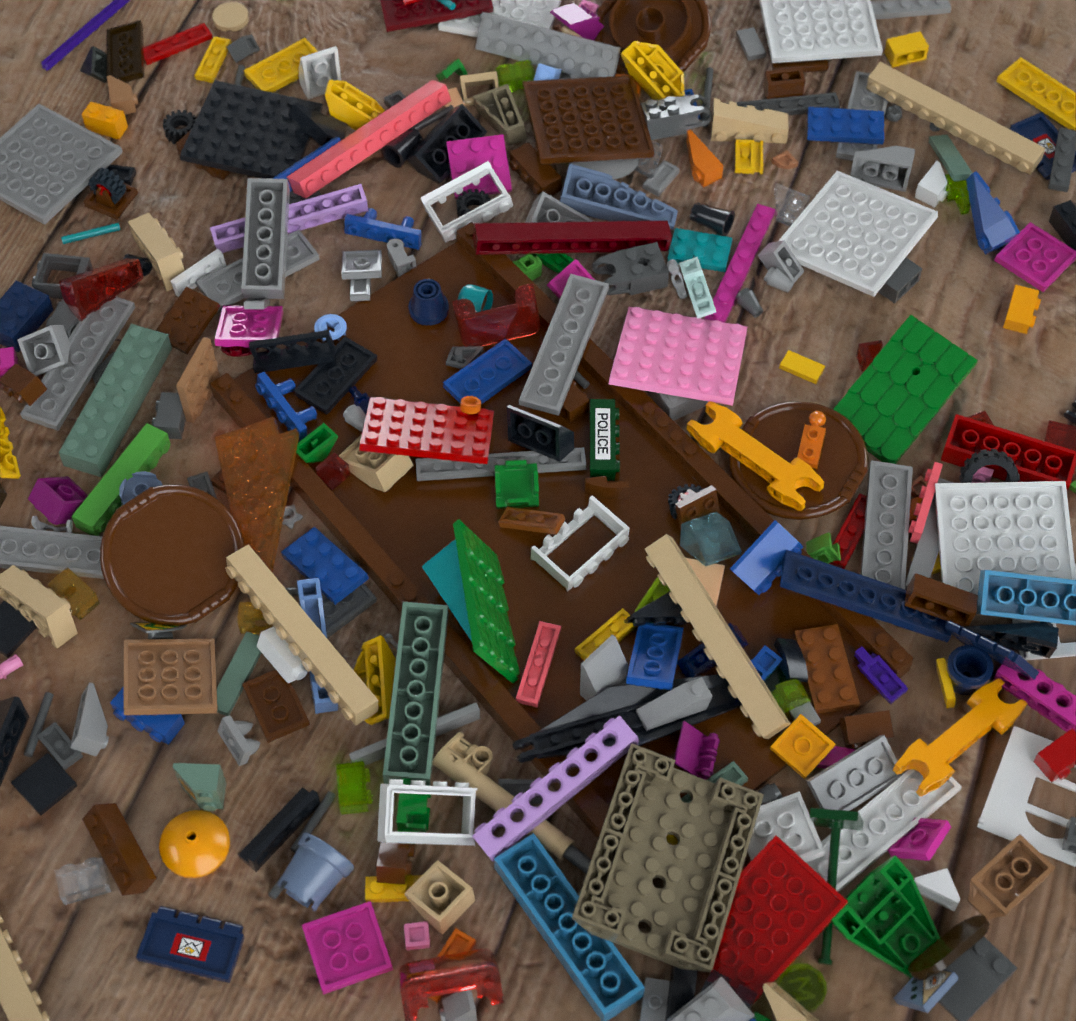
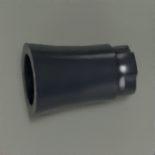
M410 128L382 148V153L386 161L396 168L402 167L406 158L422 142L423 138L420 132L415 128Z
M699 202L693 205L690 214V220L722 236H727L735 218V212L732 210H725Z

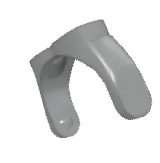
M670 260L666 266L671 273V281L679 298L684 299L687 297L679 266L676 260ZM679 275L680 279L675 280L674 277Z
M33 516L31 520L32 526L36 530L51 529L55 532L66 531L65 533H72L73 522L69 519L64 527H54L40 522L37 516Z

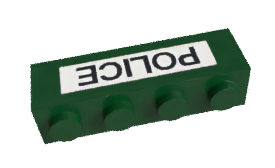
M590 399V478L606 476L607 481H615V474L620 473V460H616V455L620 454V442H616V437H619L620 427L615 425V420H619V407H615V399Z

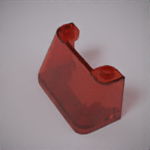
M533 283L522 285L516 290V304L476 312L474 304L468 299L452 301L463 345L485 346L501 342L504 339L512 340L537 333L540 329V317Z
M477 949L403 964L398 972L405 1021L418 1020L419 1009L421 1007H429L428 997L475 988L478 998L485 995L490 999L492 1005L504 1003L499 968L493 952L489 949Z

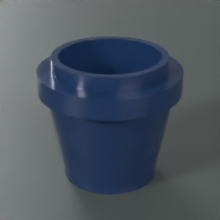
M423 279L415 284L413 296L408 306L411 318L421 325H435L442 322L448 315L449 303L442 293L440 284L433 279Z
M972 645L960 646L951 652L947 661V672L951 678L954 691L961 695H970L988 683L993 673V662L986 652Z

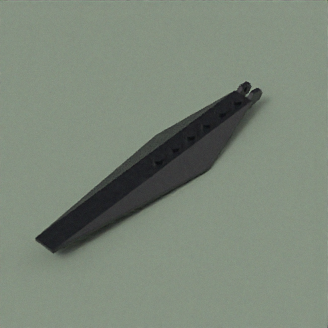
M777 667L765 680V684L772 694L790 688V684L780 667ZM719 674L674 679L672 689L702 677L713 696L707 709L646 731L636 710L671 690L632 684L608 687L538 732L530 734L529 737L514 741L512 745L515 750L525 749L530 745L533 748L517 756L520 763L531 761L534 758L567 756L574 748L577 747L579 749L585 744V740L591 734H598L603 730V725L611 718L616 719L620 716L638 736L639 743L637 746H641L680 731L683 721L693 726L739 708L742 703L738 697L734 698L728 690L730 684L726 678L722 679ZM607 738L604 741V745L607 747H611L616 743L614 738Z

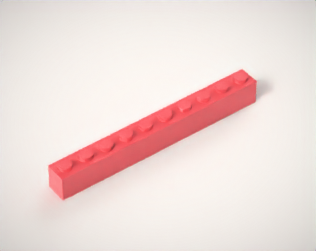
M431 80L287 176L293 193L308 198L449 103L451 98L446 84Z

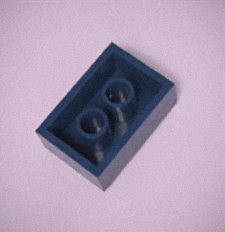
M15 281L0 298L1 345L7 348L14 347L16 352L21 350L17 339L36 332L53 312L54 309L49 295L19 281Z

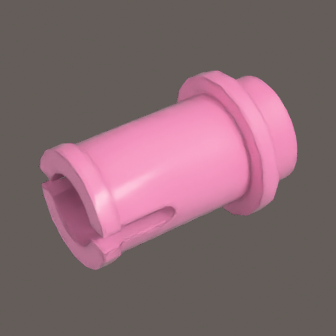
M16 654L0 664V679L3 678L5 680L8 674L23 666L22 661Z

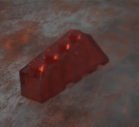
M125 258L60 280L59 284L65 303L77 319L82 321L87 318V315L96 312L101 308L100 306L108 301H112L116 298V295L122 291L125 292L144 279L139 259Z

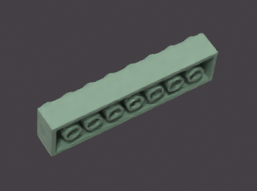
M134 324L130 325L59 451L65 467L98 477L103 476L172 350L168 334Z
M403 602L383 768L384 784H389V779L401 780V778L425 781V784L431 786L448 624V605Z

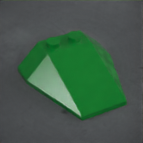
M895 855L870 872L845 897L848 903L831 919V922L847 940L905 976L912 978L913 976L908 970L910 964L940 939V936L912 874Z

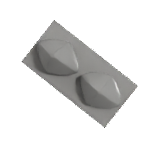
M229 715L222 718L218 733L238 765L241 766L247 764L249 757L258 750L260 742L244 738V735L251 730L253 723L234 721Z

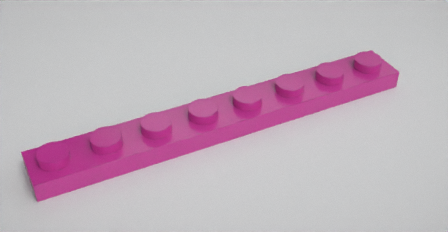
M757 203L713 299L716 313L707 315L704 319L726 323L736 301V295L744 284L773 220L776 209Z

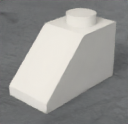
M936 161L918 184L915 198L933 207H936L940 201L943 202L948 193L946 191L947 180L940 162Z

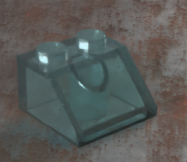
M718 512L710 513L681 524L680 546L703 565L708 566L741 554V548L730 522Z

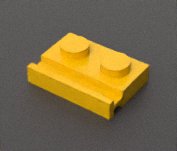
M736 139L735 173L754 174V172H760V174H763V140L755 142V140Z

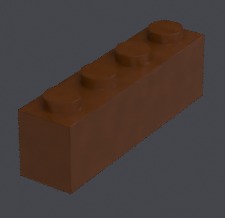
M94 804L82 820L122 896L145 893L157 878L117 804Z

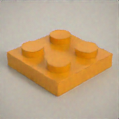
M800 714L771 745L770 749L801 777L806 779L836 744Z

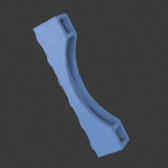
M319 578L298 580L297 594L299 606L327 638ZM309 671L315 714L338 711V704H334L330 700L327 690L317 684L315 676Z

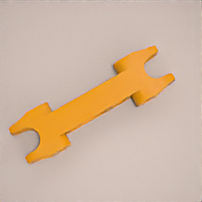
M709 401L705 405V412L714 421L707 425L700 424L695 420H690L687 423V431L700 446L710 453H715L721 448L768 481L770 484L767 486V491L773 498L784 505L802 511L805 508L806 501L796 489L805 486L820 492L824 488L823 479L809 464L797 457L790 463L740 429L743 424L741 418L727 407Z
M1000 678L982 686L967 701V704L972 708L970 712L931 744L927 745L921 738L917 739L897 761L893 771L897 775L910 769L921 773L924 780L916 791L920 797L937 790L954 774L955 770L949 765L992 728L1001 735L1013 726L1028 703L1024 699H1020L1014 704H1007L1001 701L997 694L1005 682Z

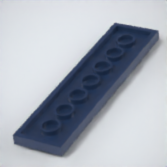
M786 550L782 563L780 587L944 642H948L951 638V634L945 629L948 621L905 606V589Z

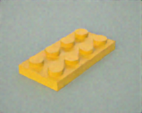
M303 38L245 69L244 76L257 89L273 93L299 79L300 58L318 51L306 38Z

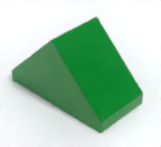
M323 423L294 445L292 450L306 463L325 461L338 439V435Z

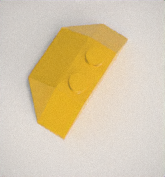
M634 41L621 53L629 74L633 76L634 80L653 100L664 99L668 96H685L684 73L659 45Z
M331 79L328 81L324 95L330 115L348 124L352 129L358 130L385 112L375 99L348 82Z
M381 635L362 644V652L357 658L354 672L378 699V712L364 720L369 725L376 724L390 717L396 658Z

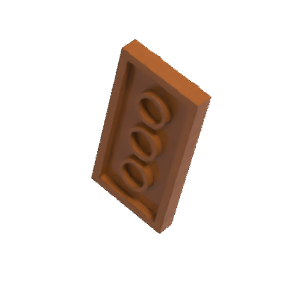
M838 624L794 631V639L797 641L805 659L808 671V681L806 684L816 713L859 708L860 702Z

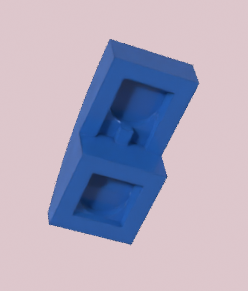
M766 645L753 660L751 659L752 664L764 682L782 661V658Z

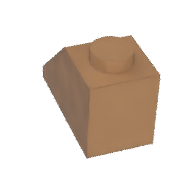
M111 75L107 76L112 108L124 111L125 114L136 113V105L139 104L137 93H133L132 87Z

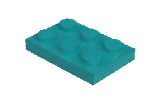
M675 228L668 261L674 259L679 264L680 262L698 257L702 269L725 273L733 238Z

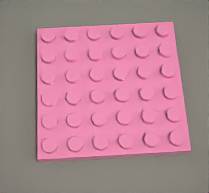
M629 307L611 370L609 384L733 406L747 326L723 323L717 320L697 319V317L664 313L658 310H646L640 307Z

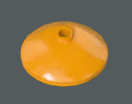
M203 810L187 811L173 818L164 828L159 841L160 856L166 867L176 875L186 878H198L212 873L225 861L230 849V835L224 822L215 814ZM191 835H196L194 840H188Z

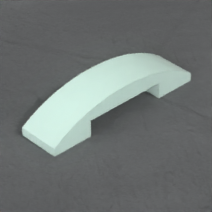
M698 257L680 262L679 265L697 319L716 313Z

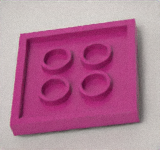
M503 134L447 141L452 180L489 161L506 191L512 192ZM489 174L480 178L478 185L471 183L463 187V192L465 191L466 193H468L469 189L472 192L478 189L479 193L482 190L484 195L486 193L488 195L500 193ZM454 192L455 199H458V196L462 195V193L457 194L456 192Z
M1030 222L996 255L994 261L1044 292L1076 260V251Z
M223 306L215 335V346L249 347V342L278 338L283 317V306H267L265 309Z
M371 901L302 924L323 994L393 970Z

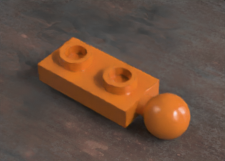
M814 411L810 414L809 422L811 425L805 424L797 456V458H800L815 469L818 468L826 428H822L826 422V416L821 411Z

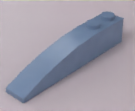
M569 164L559 200L586 216L607 221H668L670 229H674L678 210L657 199L652 200L645 193L629 188L628 184L612 179V176L573 164Z

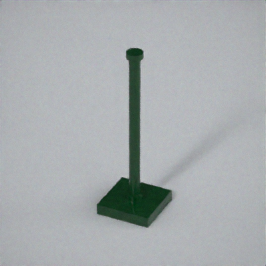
M810 808V819L814 825L831 829L827 882L836 890L841 830H863L864 821L857 811ZM832 922L828 924L822 933L821 958H818V964L831 966L833 962L830 959L833 932Z

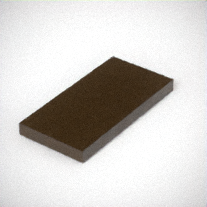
M138 20L106 29L107 76L111 75L124 83L144 78L142 22Z

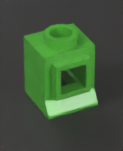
M526 254L517 261H512L532 281L542 275L543 264L538 256L534 257L532 254Z
M829 532L806 542V552L813 559L827 564L841 560L840 546L838 543L832 545Z

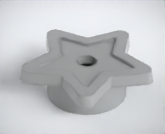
M295 505L285 506L282 509H277L279 518L275 523L276 525H286L289 529H293L294 523L301 520L303 516L296 513Z

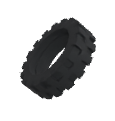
M985 449L981 450V453L972 454L970 459L967 458L965 460V465L961 467V475H959L960 483H972L973 475L978 469L993 464L999 465L1007 471L1004 482H1018L1020 480L1013 459L1010 456L1008 457L1005 452H998L996 449H991V451Z

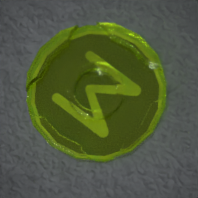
M796 963L789 966L780 976L778 985L809 1012L817 1010L823 1004L827 994V982L823 974L806 963Z

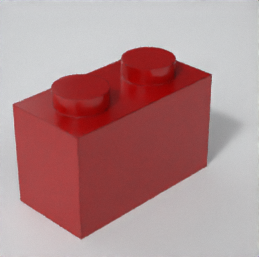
M1073 728L1038 752L1033 761L1051 782L1058 778L1060 780L1065 779L1072 772L1070 769L1076 766V731Z

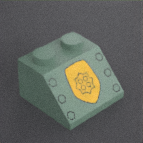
M173 763V769L180 786L199 808L206 811L223 809L227 783L220 765Z

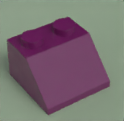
M572 3L550 11L554 17L586 39L594 40L604 27L599 22L600 17L593 12L590 13V10L583 5L579 7Z
M68 476L38 478L28 500L38 511H41L47 517L50 523L58 525L66 524L68 519L73 521L72 515L88 495Z

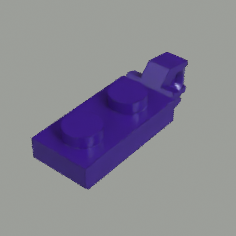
M863 647L855 651L854 657L860 663L858 664L860 671L890 705L908 691V687L879 655L876 656L874 653L869 655Z

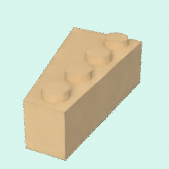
M150 213L128 221L134 240L143 254L146 255V258L152 263L158 278L163 280L166 291L172 290L171 280L185 271L181 260L184 257L180 248H176L173 239L168 237L165 228H161L158 219H154Z
M14 565L0 574V597L16 610H19L21 615L29 622L33 620L42 636L46 637L49 635L51 637L54 647L58 649L78 634L69 610L71 606L65 598L58 597L51 588L47 589L38 579L34 580L25 570H20Z

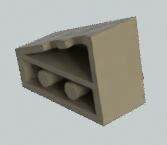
M508 84L473 96L477 112L500 135H504V140L509 145L528 139L524 123Z

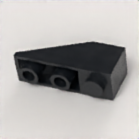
M297 102L294 103L288 113V116L321 146L335 137H340V140L345 138L348 124Z
M671 591L634 612L624 620V623H633V626H642L646 623L660 626L667 624V622H674V625L687 624L680 613L683 609L679 603L675 604L669 596Z

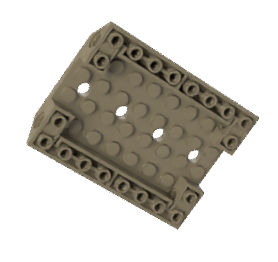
M631 743L572 919L592 935L677 968L711 972L764 794L723 778H719L716 783L709 782L673 768L675 760ZM680 793H688L691 797V802H683L680 799ZM674 835L678 840V844L670 845L666 840V836ZM652 879H662L664 888H655ZM646 922L650 926V932L642 933L638 929V923Z

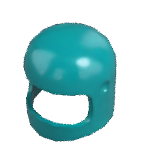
M467 284L460 290L457 303L460 310L483 318L490 311L494 297L489 289ZM487 294L486 303L483 311L481 312L482 303L485 298V295Z

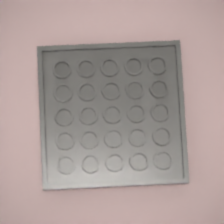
M38 104L0 137V200L45 225L88 185L89 179L98 169L107 168L123 153L122 148Z

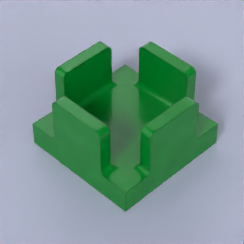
M527 460L505 461V465H494L497 509L507 507H539L537 463L527 464Z
M401 778L403 785H411V779ZM399 794L396 819L398 832L427 833L430 821V808L427 807L428 798H431V794Z

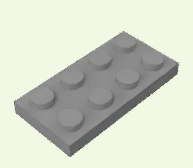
M880 735L811 777L806 782L820 809L850 811L889 787L904 772L897 775L893 771L897 759L885 735Z

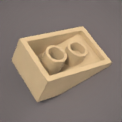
M361 436L335 459L336 463L371 488L383 492L389 490L413 466L409 456L359 451Z
M775 982L763 985V990L777 1021H819Z

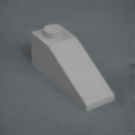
M701 677L681 684L638 708L636 712L647 731L706 710L713 696Z
M89 682L80 698L70 748L97 756L99 751L107 746L109 736H106L108 725L95 686Z

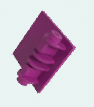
M683 721L674 758L675 764L691 775L704 780L709 779L710 775L713 774V766L716 761L717 751L715 750H717L720 742L718 735L710 733L709 736H706Z

